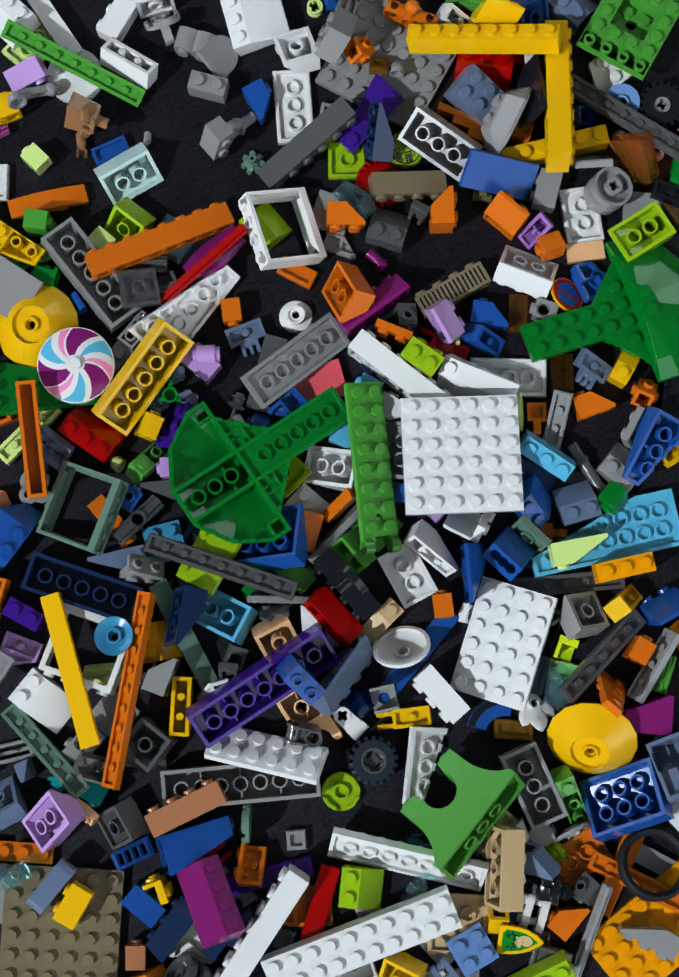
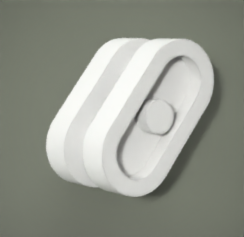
M528 889L527 892L524 891L525 904L523 905V912H517L515 922L518 923L519 927L527 929L528 924L533 925V932L542 934L551 902L538 900L535 894H529ZM534 905L539 906L536 918L531 916Z

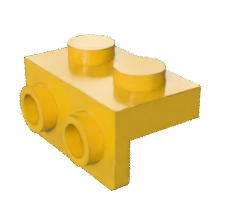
M155 873L148 876V879L145 880L146 882L142 886L143 890L155 887L160 904L169 903L173 897L174 887L171 881L168 882L166 874L160 875Z

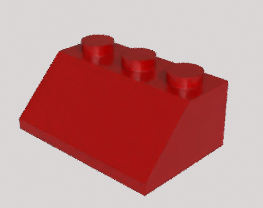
M458 54L454 81L465 66L475 64L503 92H507L510 87L515 54Z
M88 405L76 407L66 416L57 431L105 465H108L128 436H125L97 417Z

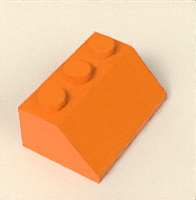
M337 260L321 291L340 323H344L367 312L376 297L358 267Z

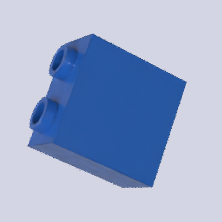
M507 526L482 556L511 582L536 554V551Z
M291 653L275 668L282 680L309 706L326 691L319 680Z

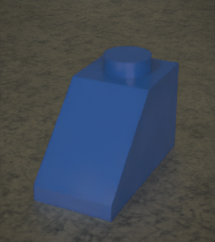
M262 78L241 88L242 94L251 111L255 114L260 127L264 125L271 102L270 93H272L269 84H264Z
M486 298L473 300L469 323L484 325L488 329L507 331L509 323L493 302H488Z
M467 322L464 328L465 332L461 335L460 340L476 350L499 358L505 340L484 325Z

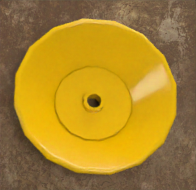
M43 284L34 298L23 299L16 303L8 313L7 318L0 314V347L3 353L17 365L37 368L40 349L50 336L65 328L79 327L78 314L70 298L58 288ZM32 322L35 323V327L33 329L30 327V324Z
M578 703L565 707L552 718L547 729L548 745L554 756L563 764H567L568 768L584 774L600 775L625 766L631 762L638 748L637 733L630 720L622 714L617 718L600 703Z

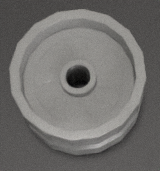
M613 166L602 168L584 187L586 204L592 211L600 215L613 214L630 200L633 193L630 177L625 171Z

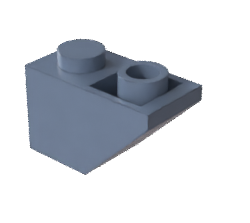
M526 842L524 873L553 881L561 871V866L542 845Z

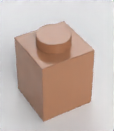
M132 939L131 942L126 944L125 971L146 970L148 967L147 942H142V939Z

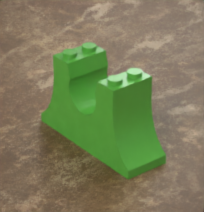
M449 748L447 752L441 755L437 765L457 788L454 800L448 806L436 809L430 807L424 800L412 796L404 802L400 812L425 833L433 849L434 866L450 880H453L526 785L510 768L499 771L482 769L470 764Z

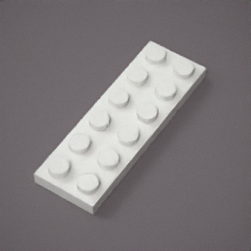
M240 727L209 749L206 748L204 758L317 785L329 750L323 746L311 748L302 745H291L284 742L283 737Z

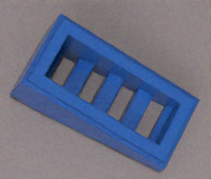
M148 836L110 853L117 871L156 854ZM143 842L148 852L146 854H144V851L141 847V843ZM134 846H136L138 849V852L140 854L139 857H137L134 851ZM129 849L133 860H129L126 850ZM119 853L122 854V857L125 861L124 864L121 863V860L118 856Z

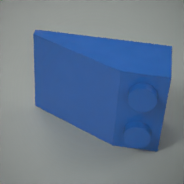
M665 586L657 591L659 594L652 598L649 595L641 600L642 604L638 608L649 626H661L679 616V590L676 587L669 588Z

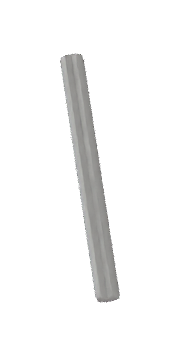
M602 883L573 962L576 977H581L613 890V887L607 883Z

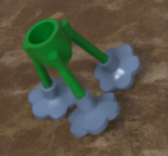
M183 365L177 366L167 380L170 381L168 387L164 391H159L148 408L160 413L163 409L169 407V403L175 400L177 401L176 406L187 401L194 406L198 405V394L192 393L190 389H185L183 393H178V390L173 387L179 381L185 380V367Z

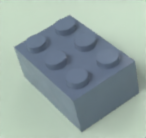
M475 64L465 66L443 96L459 111L483 125V119L492 107V100L497 94L504 92Z

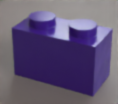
M10 596L1 614L34 632H40L46 621L44 612L13 596Z

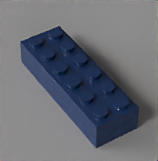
M33 551L20 587L42 596L60 592L63 603L105 617H121L130 625L132 623L137 591L146 592L145 588Z

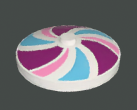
M70 327L54 333L45 341L38 355L37 371L42 385L53 397L69 404H84L99 398L110 385L115 374V359L109 344L98 333L87 328Z

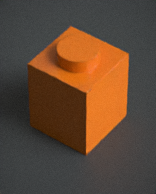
M559 230L539 236L534 247L537 256H540L542 262L563 256L566 243Z
M240 298L220 299L224 326L228 325V327L232 328L243 323Z
M447 590L435 591L436 595H432L435 619L454 617L452 593H447Z

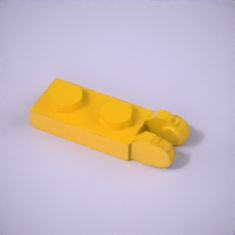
M430 705L400 708L376 714V717L379 718L392 716V723L377 725L378 730L432 725Z

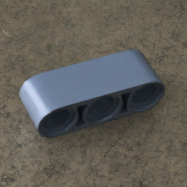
M62 857L25 903L41 915L78 869Z

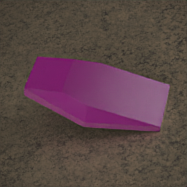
M231 225L203 244L182 266L185 272L235 229L234 225ZM242 237L193 282L223 269L246 243L245 239Z

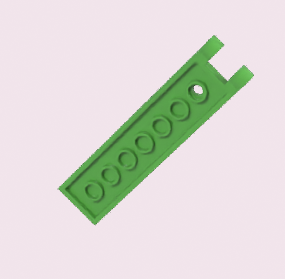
M381 381L345 383L343 386L359 524L360 550L364 556L374 555L376 545L372 537L386 536L388 552H400L402 542L400 537H398ZM377 513L380 514L381 517L379 521L375 518V515Z

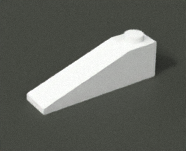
M452 353L445 356L437 379L438 388L441 390L444 388L456 397L516 395L520 384Z

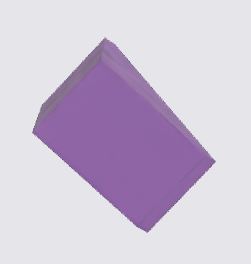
M541 211L517 237L530 250L536 245L539 236L551 233L554 225Z

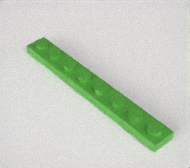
M7 20L1 37L139 107L145 95V89L13 20Z

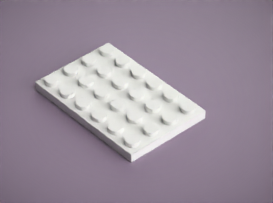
M483 576L450 686L454 690L525 712L558 598Z

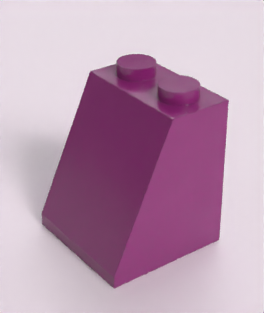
M662 694L645 700L643 705L636 703L625 707L622 715L630 720L636 733L669 736L672 734L674 696Z

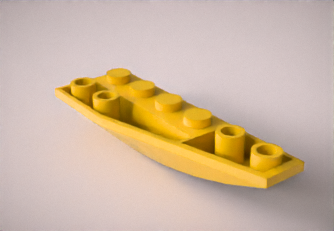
M0 220V254L36 266L46 250Z

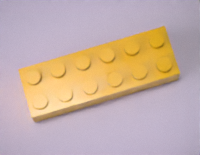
M158 317L91 411L113 428L128 436L194 342Z

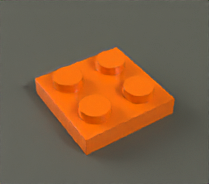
M377 318L374 333L377 334L378 338L383 340L391 339L394 341V344L405 347L413 337L412 331Z

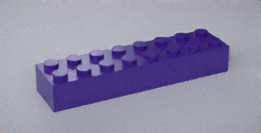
M316 623L184 710L187 719L208 749L294 692L282 680L275 669L290 653L315 677L341 661Z

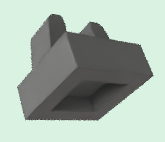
M414 199L407 219L411 220L412 217L418 219L417 225H421L428 218L431 207Z

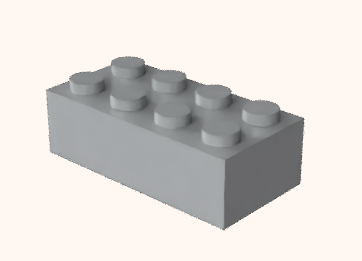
M424 104L416 107L397 138L458 182L460 181L470 149H484L483 145Z
M530 741L498 756L503 770L510 768L526 785L516 799L532 831L568 816L567 810L535 741Z

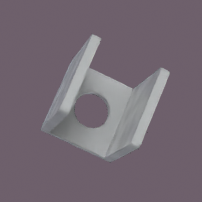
M394 683L369 688L375 714L400 709ZM383 692L390 696V700L386 704H382L378 700V696Z

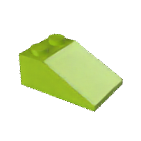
M656 200L607 230L628 263L667 242L677 232Z

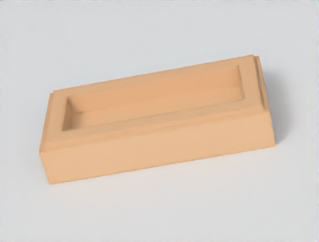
M603 239L566 245L565 252L568 265L606 258Z

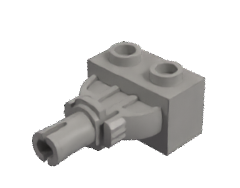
M250 111L240 119L234 117L228 122H225L219 115L205 124L200 146L213 161L219 157H225L229 152L228 149L232 141L238 135L242 136L245 133V129L256 122L255 114Z

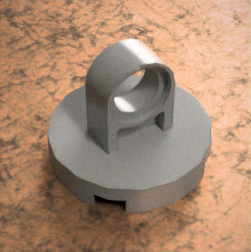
M174 10V14L171 15L167 11L150 18V23L144 21L143 24L146 31L160 29L166 46L174 44L175 40L169 25L181 19L178 10Z

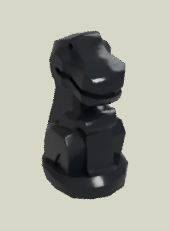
M525 874L526 883L524 888L529 889V894H535L538 900L549 901L553 906H558L560 899H566L569 884L564 883L565 878L561 874H558L553 881Z

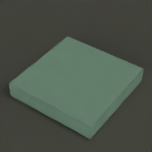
M524 515L510 527L536 551L534 556L538 555L552 542Z

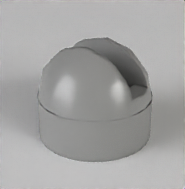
M398 61L393 62L389 68V75L395 78L403 77V64Z

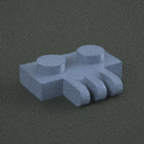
M260 318L224 330L230 348L234 349L240 346L244 358L248 357L245 349L249 348L251 355L255 354L253 347L256 346L258 353L261 352L258 340L264 338L266 333Z
M581 348L573 362V365L579 368L574 381L590 390L596 381L604 384L613 367L587 348Z

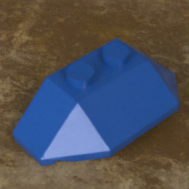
M28 503L0 507V572L11 560L42 516L41 512Z

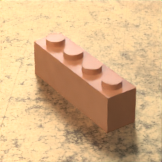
M210 778L201 783L202 787L196 790L192 787L184 791V796L178 799L176 796L165 801L166 805L160 808L157 804L147 809L148 813L144 818L153 837L156 838L227 803L228 799L219 780L213 781Z

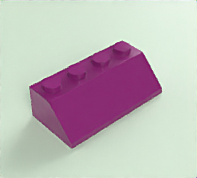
M397 274L393 276L388 275L381 281V285L371 287L376 297L367 312L344 323H340L337 317L334 318L349 339L393 308L397 303L407 298L410 286Z
M218 854L200 859L176 873L203 949L241 937L245 927Z

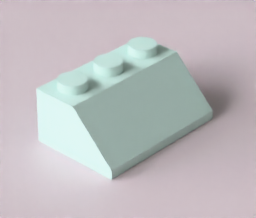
M142 142L93 169L113 205L126 197L132 199L164 181L149 151Z

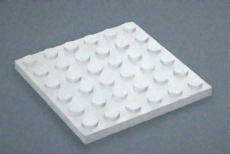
M517 395L400 398L406 516L524 511Z

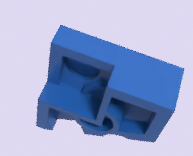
M591 260L575 264L569 270V274L585 304L592 302L606 274L599 270Z
M294 386L285 392L267 412L284 418L308 401Z

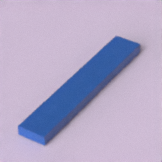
M454 613V617L434 618L424 630L429 635L431 642L430 651L426 657L413 666L401 669L393 668L379 686L394 683L397 696L456 624L459 616ZM383 692L378 696V700L380 703L386 704L389 702L390 696Z

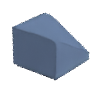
M31 758L14 764V769L21 783L38 775Z

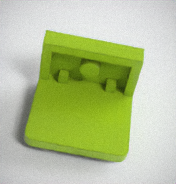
M413 336L400 354V357L431 378L445 359L439 349L435 347L433 349L427 346V341L419 336L417 338Z

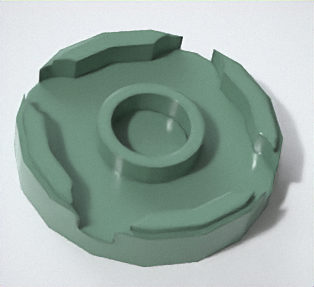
M251 803L243 804L241 831L245 836L241 837L243 843H250Z

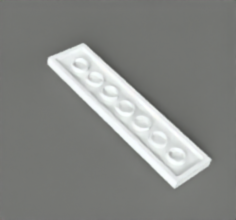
M338 827L333 829L327 854L329 857L479 892L489 870L488 862L469 858L454 879L450 880L434 866V853L432 849Z

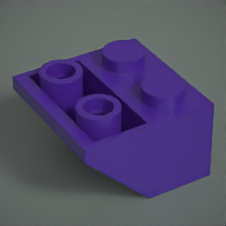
M187 401L162 414L161 417L164 418V421L156 439V446L169 448L185 413L195 407Z

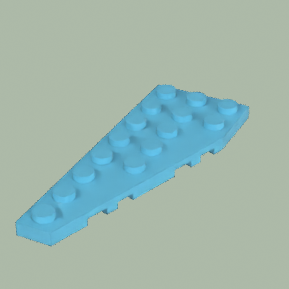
M669 488L634 496L625 502L616 515L610 512L605 513L559 541L608 533L606 539L578 561L570 564L569 569L558 570L557 567L552 568L548 549L534 556L531 559L535 578L679 546V517L672 489Z

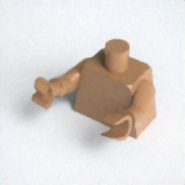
M73 91L67 105L64 127L77 131L76 144L78 148L76 149V156L78 158L80 154H84V159H87L86 139L94 134L96 126L107 129L110 119L100 115V104Z

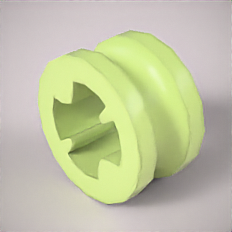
M320 0L308 1L306 7L308 15L312 18L320 17L323 13L322 2ZM318 5L319 10L312 11V7Z

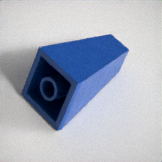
M222 815L173 829L156 837L155 840L164 874L169 876L175 875L233 835L232 830L235 829L232 818H229L228 815Z

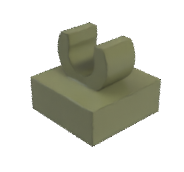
M473 189L472 201L491 203L492 193Z

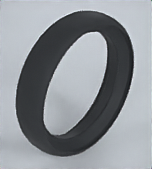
M650 826L630 833L622 842L617 855L618 873L626 888L635 896L651 902L666 901L678 895L679 877L672 887L662 892H651L637 885L628 871L627 856L631 846L638 839L646 836H655L666 840L674 847L679 856V838L669 830L656 826Z

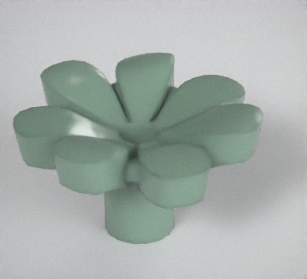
M250 151L249 156H243L242 160L244 162L241 163V168H247L248 175H252L253 171L256 173L265 164V161L262 160L264 158L263 155L260 153L256 155L255 151Z

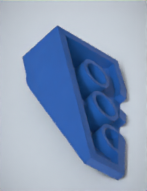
M647 407L638 425L622 478L639 486L654 471V467L661 460H664L674 447L676 448L679 445V420L659 408Z

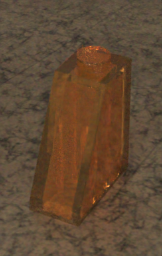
M652 132L617 134L609 141L611 148L634 183L648 185L653 183L660 175Z

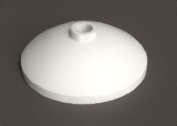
M398 626L383 632L374 641L372 647L375 660L383 666L395 669L407 668L419 663L426 657L430 651L431 642L429 635L421 628Z

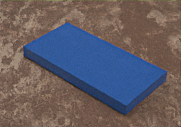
M471 148L459 185L493 194H498L502 190L504 193L508 192L513 198L527 201L540 165Z

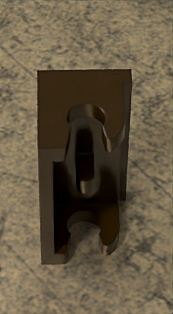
M573 353L550 357V394H553L554 389L573 393Z

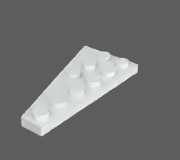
M225 265L223 269L206 276L126 330L141 341L156 319L160 317L191 340L221 303L220 299L225 298L240 279V276L228 265Z

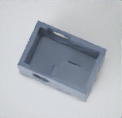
M679 732L645 744L666 798L672 805L679 803Z

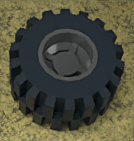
M368 735L358 739L350 749L348 757L349 769L353 776L365 785H382L385 781L388 782L391 779L390 777L395 774V769L398 767V755L388 740L380 736Z

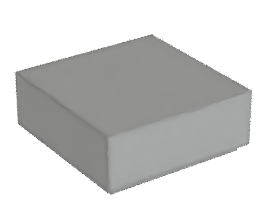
M306 829L286 830L287 851L307 849Z

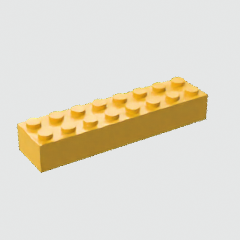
M545 20V24H560L561 29L560 53L544 54L547 108L544 110L546 173L569 172V167L573 165L575 142H573L575 136V126H573L574 109H572L574 93L571 89L573 88V76H571L573 61L570 57L572 55V44H570L572 29L568 28V20Z

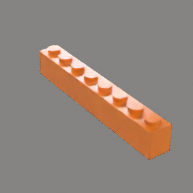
M215 202L209 208L204 210L202 208L196 209L188 216L180 215L175 218V221L169 223L167 221L162 222L154 229L146 228L140 234L135 236L128 235L117 243L115 241L109 242L104 248L91 249L85 254L84 261L93 281L117 273V270L127 269L218 234L234 225L235 221L226 202Z

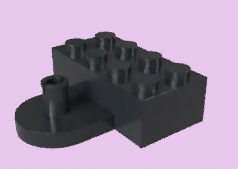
M331 546L313 561L315 564L313 569L320 577L322 575L326 577L327 581L325 583L332 591L337 590L340 594L338 599L345 606L349 605L353 609L350 613L358 621L361 619L364 622L381 607L363 581Z

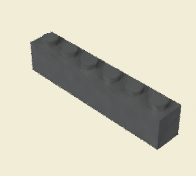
M340 96L262 165L256 173L271 190L283 188L286 180L294 178L303 165H309L318 152L322 153L327 149L328 143L332 140H337L345 128H350L356 123L358 118L356 112Z

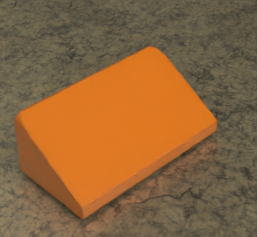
M346 488L322 512L327 523L336 520L356 500L354 490Z

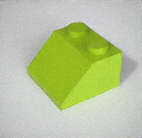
M126 197L114 205L104 230L119 242L128 235L135 236L146 228L152 229L156 218Z
M270 203L255 208L269 251L293 232V230ZM243 217L239 220V224L244 225Z
M345 864L342 867L338 907L355 910L381 909L385 869Z

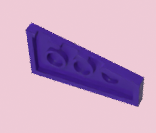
M375 74L355 111L358 116L356 123L350 128L347 127L339 140V143L352 155L367 140L366 127L369 124L370 117L368 110L372 100L382 103L387 118L404 101V98L378 74Z

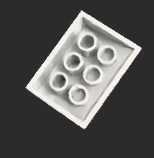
M220 0L233 49L240 56L275 44L272 36L290 31L281 0Z

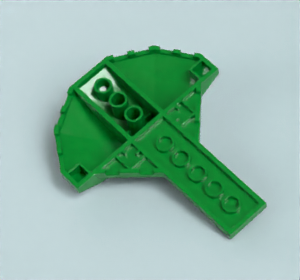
M614 241L606 242L604 247L611 263L590 305L519 327L532 363L599 342H605L609 345H615L621 348V351L633 357L637 356L645 360V363L652 365L658 383L679 376V258L664 246H659L628 263Z
M332 386L272 426L259 427L249 425V423L214 417L208 406L202 401L185 413L168 448L171 494L193 526L231 544L275 542L292 530L281 514L290 461L347 424L345 403Z

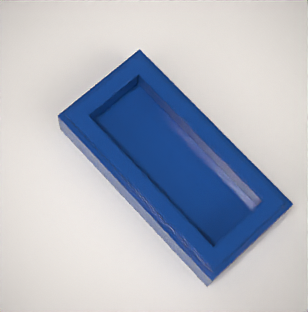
M122 135L94 147L90 151L98 167L130 149L125 136Z

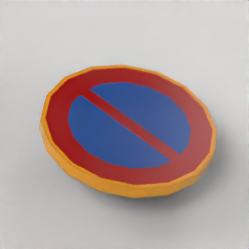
M558 278L553 282L551 294L560 308L565 311H571L582 306L583 299L576 285L571 280Z

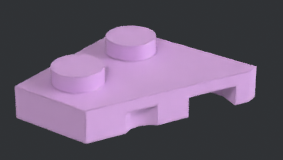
M6 631L0 649L16 659L13 665L37 663L44 644Z

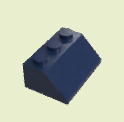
M184 894L181 897L177 895L170 904L173 908L169 913L166 911L158 920L161 923L157 930L153 927L146 937L149 939L146 946L161 963L164 962L193 922Z

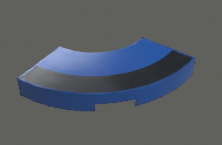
M487 700L476 707L470 715L467 725L486 730L489 723L500 716L510 717L512 708Z

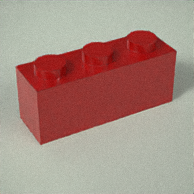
M326 586L316 589L303 604L308 612L341 647L350 645L364 629L360 621L352 616L347 607Z

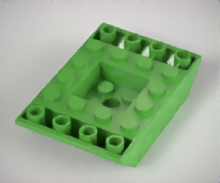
M601 0L577 41L576 46L643 81L679 17V0ZM626 24L633 25L635 29H627Z

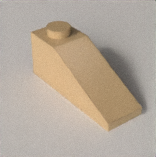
M390 597L362 626L364 629L355 639L366 635L370 644H372L404 610Z

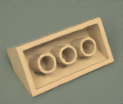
M495 824L486 836L485 862L489 863V870L485 878L484 905L499 912H523V905L525 904L524 885L526 883L524 865L526 864L525 844L527 842L525 829Z

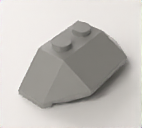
M530 86L519 87L497 94L492 100V107L489 113L485 115L481 127L486 152L501 154V150L512 135L533 88Z

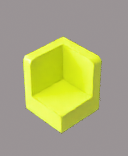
M558 635L551 657L570 662L579 641L575 639L568 640L566 636Z

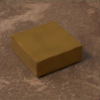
M371 58L369 61V74L388 75V58Z

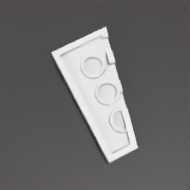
M410 726L402 804L412 796L425 801L431 782V773L435 770V761L438 752H441L443 746L441 743L444 735L447 734L448 728Z

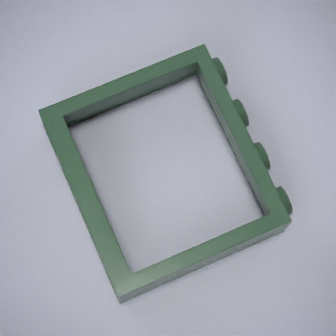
M64 460L61 469H59L57 479L52 486V492L45 504V509L38 522L39 525L36 532L102 556L130 484ZM75 472L112 484L88 545L52 532Z

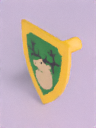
M515 921L514 923L509 922V925L500 924L496 951L498 954L525 953L543 945L544 941L532 931L515 926Z

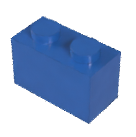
M138 881L121 904L151 929L168 906L166 904L161 905L158 896L151 892L152 889L143 890L144 882L141 884Z

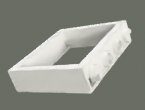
M305 187L245 192L238 200V206L242 212L244 225L248 230L250 244L253 246L256 255L255 259L260 271L319 264L327 257ZM292 201L309 254L271 259L254 204Z
M63 603L67 618L71 614L97 624L107 618ZM50 637L38 669L43 671L42 675L54 678V675L61 677L58 669L49 666L54 654ZM126 651L118 655L107 686L84 679L87 691L93 688L97 690L96 694L107 697L108 694L115 695L122 676Z

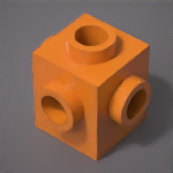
M354 36L343 51L351 65H364L371 60V56L376 52L367 36Z
M640 378L638 384L634 383L631 388L630 394H632L630 404L637 407L639 405L645 409L651 406L652 403L655 404L659 396L657 392L658 384H655L652 380Z

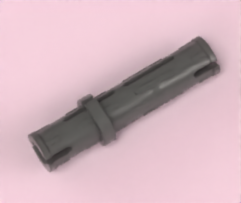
M576 441L568 446L567 449L576 461V466H579L596 492V495L599 496L606 486L589 462L588 455L585 456Z

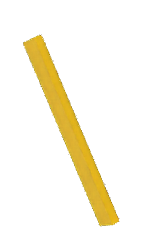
M55 592L40 597L80 749L83 750L99 745L101 741L61 593Z

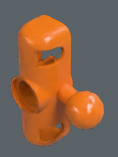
M389 0L383 11V16L386 19L400 23L407 28L408 24L439 23V17L423 11L417 0H408L406 4L396 0Z

